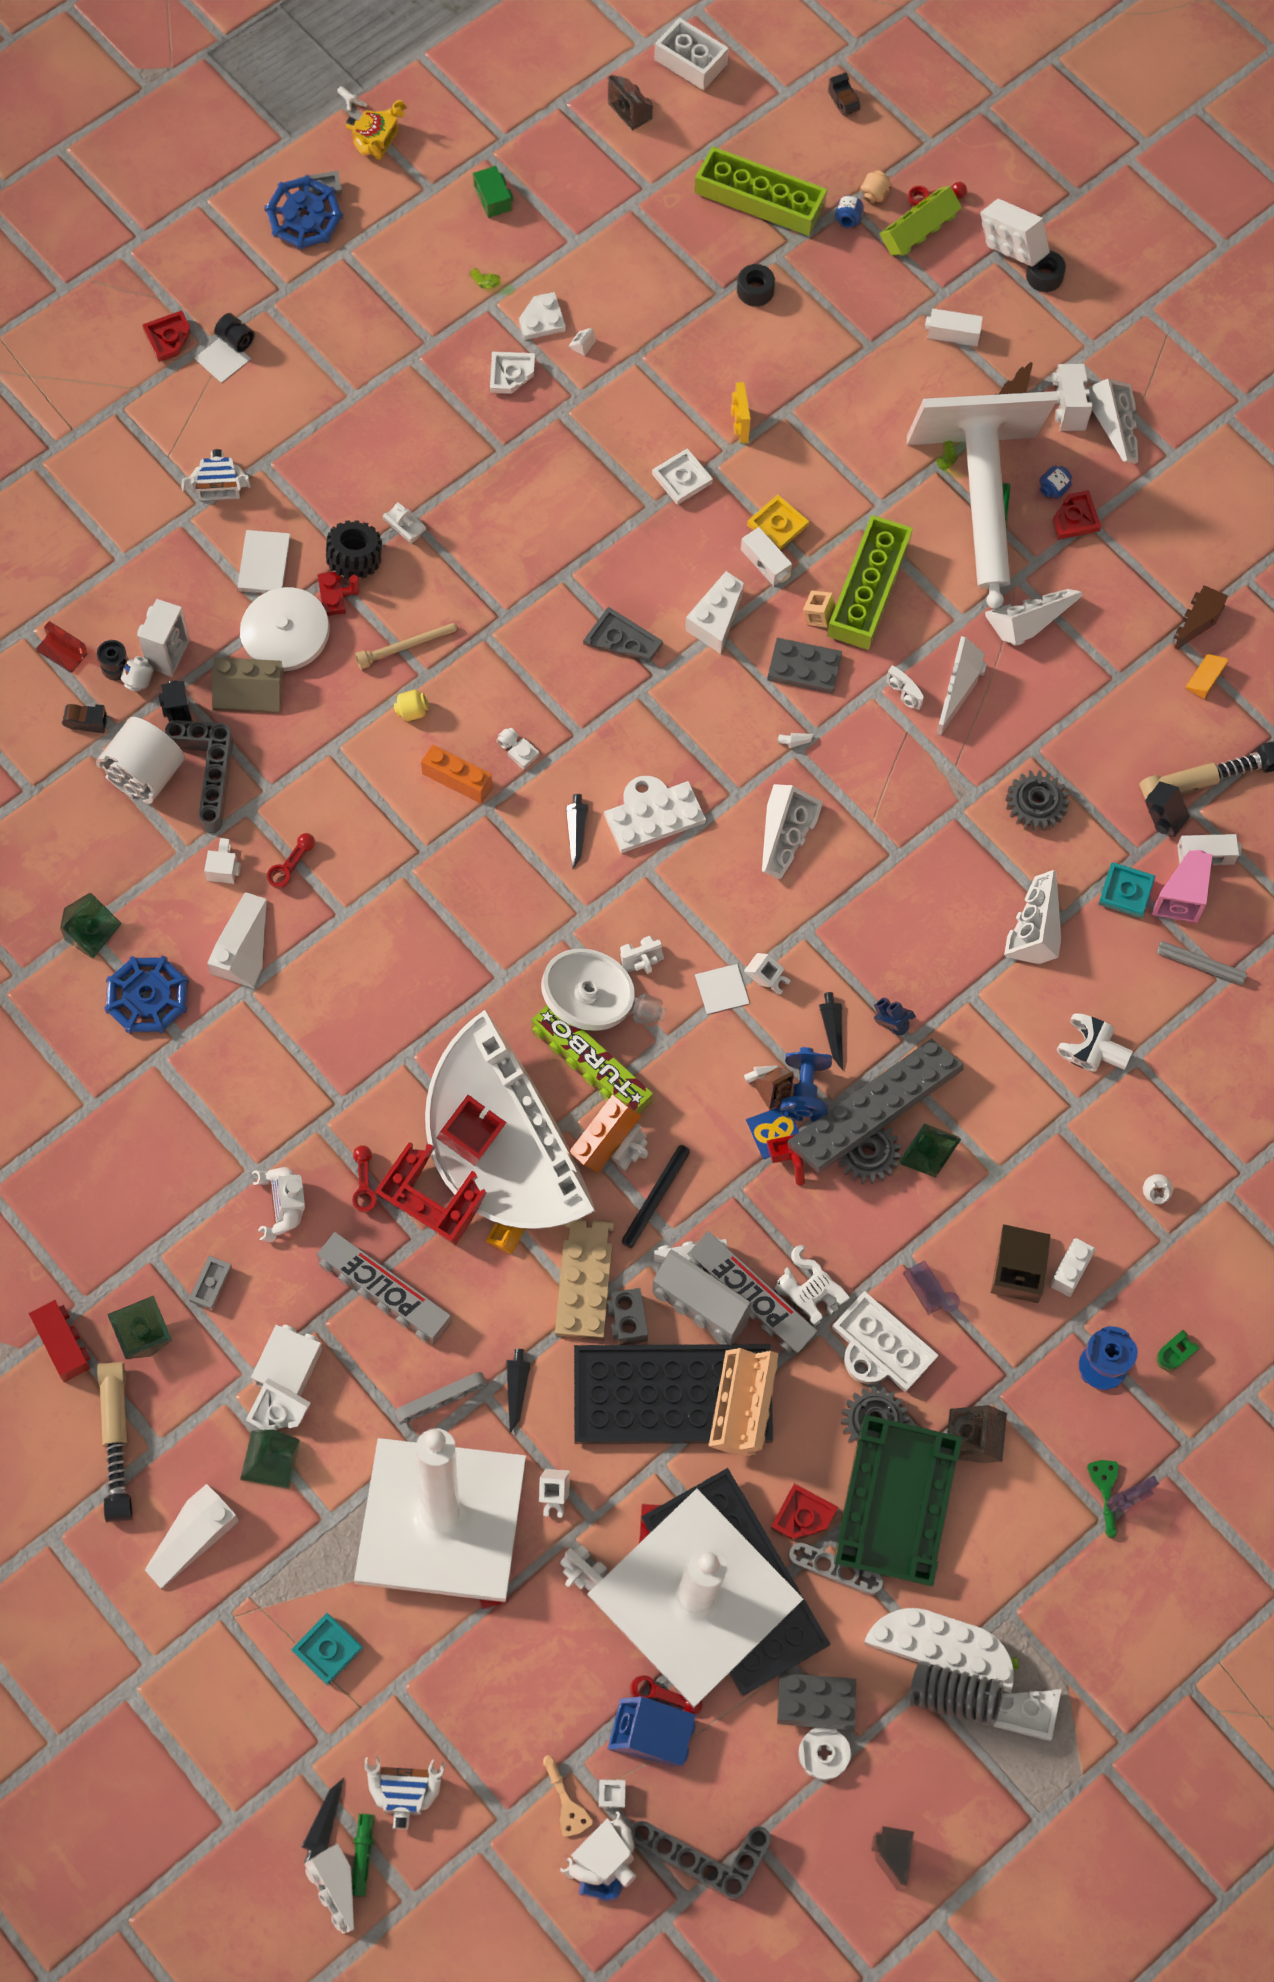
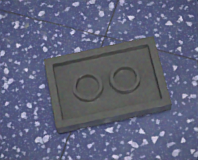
M777 638L767 680L833 694L842 651Z
M790 1673L779 1675L777 1724L854 1730L856 1679Z

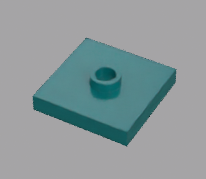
M1111 862L1098 905L1143 918L1156 875Z
M326 1613L291 1651L329 1686L364 1648L331 1615Z

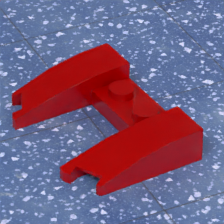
M409 1142L379 1184L375 1193L397 1209L399 1208L456 1246L471 1223L487 1192L485 1189L479 1190L474 1181L478 1176L474 1171H471L446 1209L412 1187L423 1171L435 1147L431 1144H426L425 1150L413 1149V1144Z

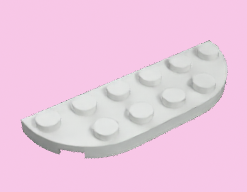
M906 1608L896 1610L882 1617L873 1625L865 1638L864 1645L918 1663L919 1661H925L933 1665L937 1664L942 1667V1670L944 1667H949L951 1673L954 1669L959 1670L961 1674L968 1672L970 1678L973 1674H977L980 1680L983 1676L988 1677L989 1680H1002L1003 1691L1012 1692L1013 1666L1007 1650L994 1635L977 1626L928 1610Z

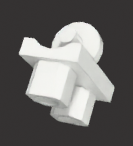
M399 502L389 512L382 515L383 520L410 544L420 538V535L426 530V526Z
M648 936L640 941V947L633 948L630 944L621 946L622 966L627 973L643 968L647 974L651 973V965L664 960L660 940L655 941L651 936Z
M636 1123L610 1157L621 1170L626 1171L631 1161L636 1162L639 1157L646 1159L649 1155V1152L645 1149L648 1143L645 1140L647 1135L641 1130L640 1124Z
M583 1545L574 1550L569 1548L565 1552V1556L560 1564L565 1568L563 1573L569 1578L565 1583L568 1588L576 1584L580 1589L586 1587L591 1591L603 1579L607 1568L601 1562H597L593 1567L588 1565L585 1561L589 1558L590 1553Z

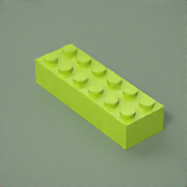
M713 146L695 177L694 193L810 236L826 205V188Z
M874 515L870 516L829 622L827 637L867 650L870 649L911 542L912 527Z

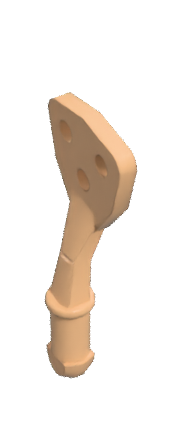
M547 1755L544 1757L543 1764L546 1766L551 1778V1784L555 1785L562 1803L559 1819L562 1835L568 1837L579 1834L592 1825V1819L584 1808L571 1801L565 1791L562 1782L563 1777L559 1773L555 1759ZM570 1813H574L575 1817L570 1818ZM583 1818L586 1819L585 1824L581 1823V1820ZM568 1825L571 1826L570 1831L566 1830V1827Z

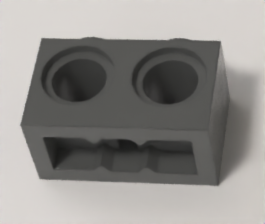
M641 1289L611 1292V1300L607 1301L609 1315H614L615 1324H611L613 1339L618 1338L619 1345L647 1342L648 1331ZM627 1301L632 1307L628 1310H623L619 1307V1304ZM630 1324L636 1330L633 1333H626L622 1328Z

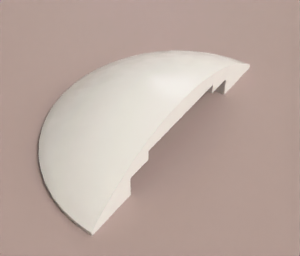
M484 1010L467 1023L452 1039L442 1054L430 1082L426 1100L425 1125L428 1144L435 1147L431 1154L435 1166L454 1195L471 1171H474L478 1176L474 1181L479 1190L485 1189L487 1192L476 1213L494 1222L517 1228L541 1229L556 1227L581 1219L594 1212L595 1208L577 1163L569 1152L570 1149L530 1076L487 1011ZM467 1094L485 1106L479 1116L483 1119L490 1110L507 1122L476 1166H473L436 1139L441 1129Z

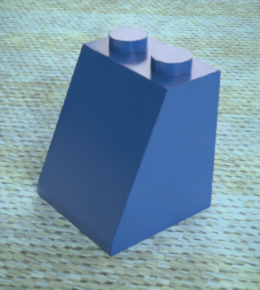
M644 1697L621 1698L608 1750L672 1767L683 1766L689 1756L688 1745L690 1737L695 1731L694 1720L696 1715Z

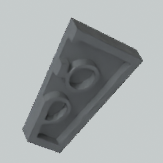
M607 607L583 640V644L651 662L662 647L663 641L612 608Z

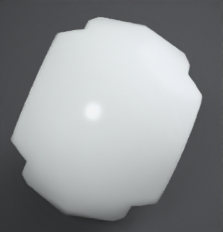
M1154 1174L1144 1182L1143 1194L1153 1204H1163L1172 1197L1173 1184L1166 1176ZM1158 1187L1162 1188L1160 1192L1158 1190L1154 1191V1188Z

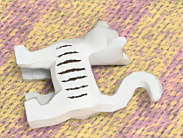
M798 1245L793 1249L791 1259L800 1268L812 1269L813 1276L802 1286H799L793 1273L787 1267L784 1269L785 1274L777 1281L774 1292L789 1298L795 1309L809 1318L808 1323L812 1327H816L822 1319L816 1304L823 1301L827 1306L826 1312L832 1315L838 1310L837 1303L839 1305L846 1303L850 1297L840 1285L835 1283L822 1270L819 1263L811 1259H802L801 1254L806 1248L804 1245Z

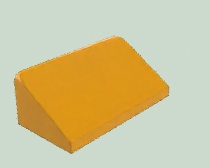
M1207 654L1185 689L1205 699L1224 671L1229 659Z
M495 1222L485 1242L506 1253L512 1254L526 1228L506 1226Z

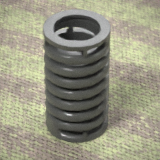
M919 1661L912 1679L909 1698L910 1706H920L924 1710L929 1708L932 1712L939 1711L940 1714L944 1715L948 1713L949 1716H958L960 1719L967 1718L972 1722L977 1720L979 1724H987L993 1727L1002 1702L1003 1681L998 1679L989 1680L986 1676H983L980 1680L977 1674H973L970 1678L968 1672L961 1674L959 1670L954 1669L951 1673L949 1667H944L942 1670L940 1665Z

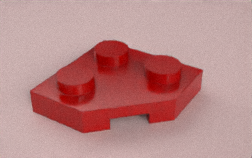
M182 310L142 324L158 362L178 356L191 332Z
M1089 490L1068 494L1052 520L1058 540L1099 532L1102 527Z
M794 1483L770 1529L792 1541L824 1532L829 1527L838 1506Z

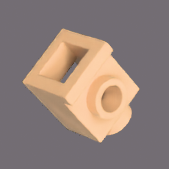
M810 592L803 608L807 625L828 628V621L835 607L832 593Z

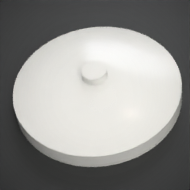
M292 587L273 589L259 596L245 611L240 626L241 641L249 657L258 660L282 661L284 672L302 668L315 660L326 646L330 632L329 619L321 602L311 593Z
M571 949L558 954L548 963L541 982L544 1000L551 1011L567 1024L584 1030H605L618 1025L628 1015L635 996L632 980L623 966L610 956L591 949Z

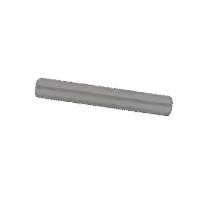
M1161 941L1157 949V953L1240 985L1244 984L1247 973L1165 941Z

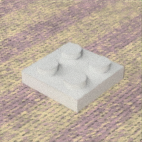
M688 448L652 469V475L677 505L713 484V478Z

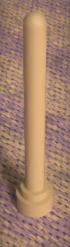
M451 623L373 652L359 651L355 653L357 664L360 670L370 667L374 660L457 631L458 626L455 623Z

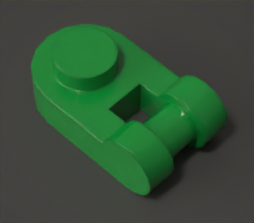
M1182 1330L1160 1349L1156 1357L1157 1364L1163 1370L1173 1371L1193 1356L1200 1347L1196 1342L1192 1343L1187 1337L1188 1334ZM1178 1344L1185 1348L1183 1353L1178 1349Z

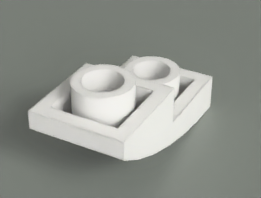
M892 665L887 673L886 683L891 688L902 691L900 700L906 706L920 711L924 699L920 689L905 673Z

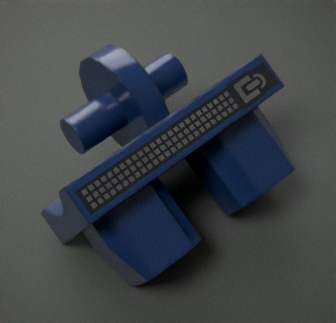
M885 997L874 1004L878 1012L874 1017L876 1023L889 1027L891 1032L896 1035L905 1034L909 1028L908 1020L916 1017L913 1011L903 1008L901 1003L894 1002L891 1004L889 999Z

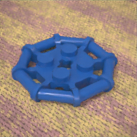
M310 175L284 183L279 182L272 198L264 208L272 228V235L296 246L298 250L322 242L328 243L344 215L340 210L335 188L311 178ZM304 186V191L299 190L294 192V194L289 192L291 189ZM312 187L324 194L319 197L309 192V188ZM284 194L287 197L283 207H277ZM329 200L332 212H326L324 202ZM307 209L309 215L301 217L299 211ZM276 214L283 215L285 223L282 226L279 225ZM330 219L326 229L322 230L321 227L324 221ZM289 229L299 234V237L297 238L286 231ZM313 231V233L317 232L319 234L304 238V235H308V232Z
M132 956L118 971L106 979L107 1000L104 1010L126 1029V1033L159 1032L161 1034L182 1013L187 1012L186 999L189 979L179 972L168 961L166 956L154 958H135ZM139 967H156L155 970H150V972L139 970ZM133 969L135 970V973L131 975L126 981H122V979L129 972H131ZM162 970H165L173 979L167 981L161 975ZM117 987H120L123 990L122 999L116 1001ZM174 987H178L177 1001L171 999V989ZM152 990L151 997L142 998V991L148 992ZM125 1006L132 1013L130 1020L119 1008ZM168 1006L174 1008L164 1018L159 1020L158 1015ZM139 1017H142L144 1019H149L153 1017L155 1023L136 1022Z

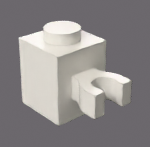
M220 838L219 851L208 850L204 869L207 881L234 884L235 877L240 875L241 863L237 861L235 853H230V839Z
M757 953L744 970L758 985L771 987L779 995L783 991L778 987V983L780 981L784 984L790 983L787 977L780 976L784 968L768 954Z
M545 1469L540 1477L539 1502L547 1503L544 1508V1516H549L550 1508L555 1507L558 1510L557 1517H563V1504L569 1496L570 1471Z

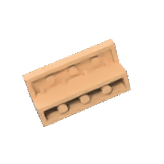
M742 1348L726 1351L709 1447L727 1453L747 1456L755 1455L756 1451L762 1450L765 1442L766 1424L769 1418L770 1400L774 1390V1377L778 1367V1353L767 1351L755 1354Z

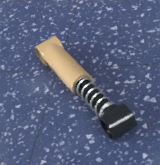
M1268 742L1256 748L1255 753H1250L1248 757L1242 756L1241 759L1227 760L1226 763L1220 762L1219 765L1211 762L1162 777L1159 775L1147 777L1139 783L1140 789L1146 800L1148 794L1153 791L1159 781L1177 786L1181 794L1216 785L1224 777L1230 778L1234 774L1237 776L1241 772L1245 774V771L1248 770L1252 772L1253 769H1260L1264 773L1273 772L1274 742Z
M123 1361L102 1363L97 1366L101 1399L102 1445L107 1448L105 1451L108 1453L106 1458L108 1466L106 1469L109 1470L107 1475L109 1483L107 1486L110 1490L107 1493L108 1496L104 1498V1516L106 1523L132 1520L133 1510L131 1496L127 1494V1487L124 1483L127 1479L124 1478V1472H126L124 1464L126 1461H123V1455L126 1453L123 1452V1447L128 1444L125 1405V1365Z

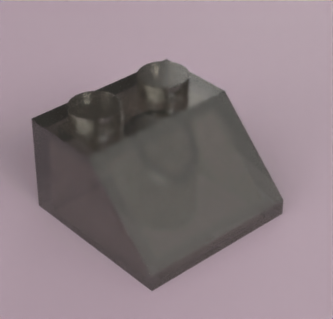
M610 75L608 77V104L632 131L650 121L653 112L651 100L645 98L640 92L639 87L635 84L633 85L628 78Z
M990 1405L950 1409L947 1434L963 1437L958 1460L978 1463L1002 1462L1007 1413Z
M882 1826L879 1832H875V1835H873L871 1851L875 1852L874 1859L896 1890L902 1891L907 1886L914 1832Z

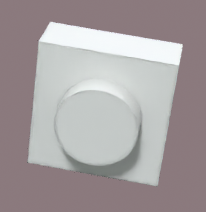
M625 1780L599 1781V1808H625Z

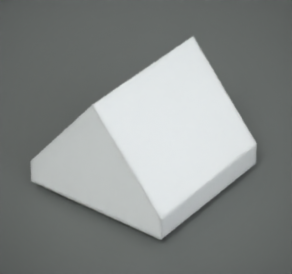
M589 328L579 331L569 344V348L585 356L596 342L594 330Z

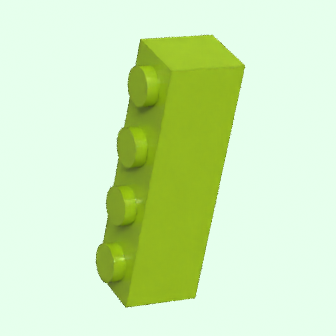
M951 186L942 187L879 234L891 256L898 254L903 256L912 250L911 247L914 244L917 245L925 241L927 234L939 230L944 221L947 222L957 216L956 212L962 207Z

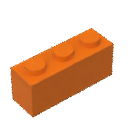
M433 744L421 761L423 775L481 804L493 786L491 773Z
M612 1095L569 1152L583 1165L599 1173L642 1116L626 1102Z

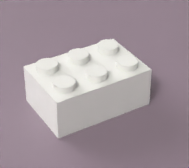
M679 18L655 43L654 60L704 90L728 65L729 48Z
M1000 199L995 200L980 212L986 244L989 248L1030 266L1035 265L1050 253L1042 217Z
M156 599L154 605L149 607L146 615L147 619L144 625H140L137 637L140 641L143 657L148 660V663L153 667V671L172 677L190 642L182 607Z

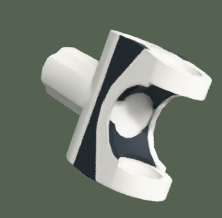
M1078 1013L1073 1014L1070 1023L1083 1034L1085 1042L1081 1044L1060 1043L1057 1048L1058 1054L1072 1064L1092 1072L1097 1071L1101 1060L1125 1070L1133 1051L1110 1041L1115 1031L1114 1027L1095 1017Z

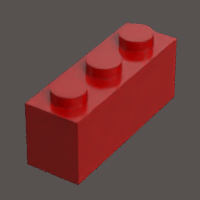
M53 1300L28 1313L63 1382L91 1369L87 1362L91 1360V1357L85 1346L79 1347L77 1340L81 1338L75 1326L69 1327L66 1320L70 1316L64 1305L59 1307L56 1300Z

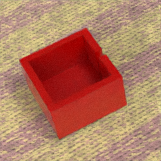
M467 1094L441 1129L436 1139L473 1166H476L507 1122L490 1110L483 1119L479 1116L485 1106Z

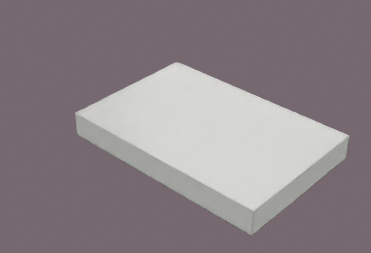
M246 530L237 587L238 591L266 593L273 589L283 588L291 539L290 533Z

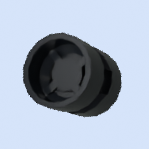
M232 313L223 315L214 328V334L237 353H242L248 349L255 337V332L245 323L242 324V321Z
M117 640L105 641L97 649V657L102 673L110 680H120L125 662L128 660L125 646Z

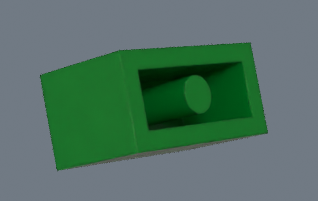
M497 166L473 173V186L488 218L511 211V202L514 201L511 190L505 186V176L503 173H499Z

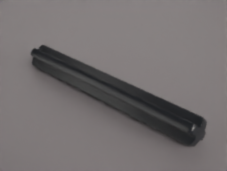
M679 1145L623 1236L622 1244L628 1248L634 1247L689 1156V1148Z

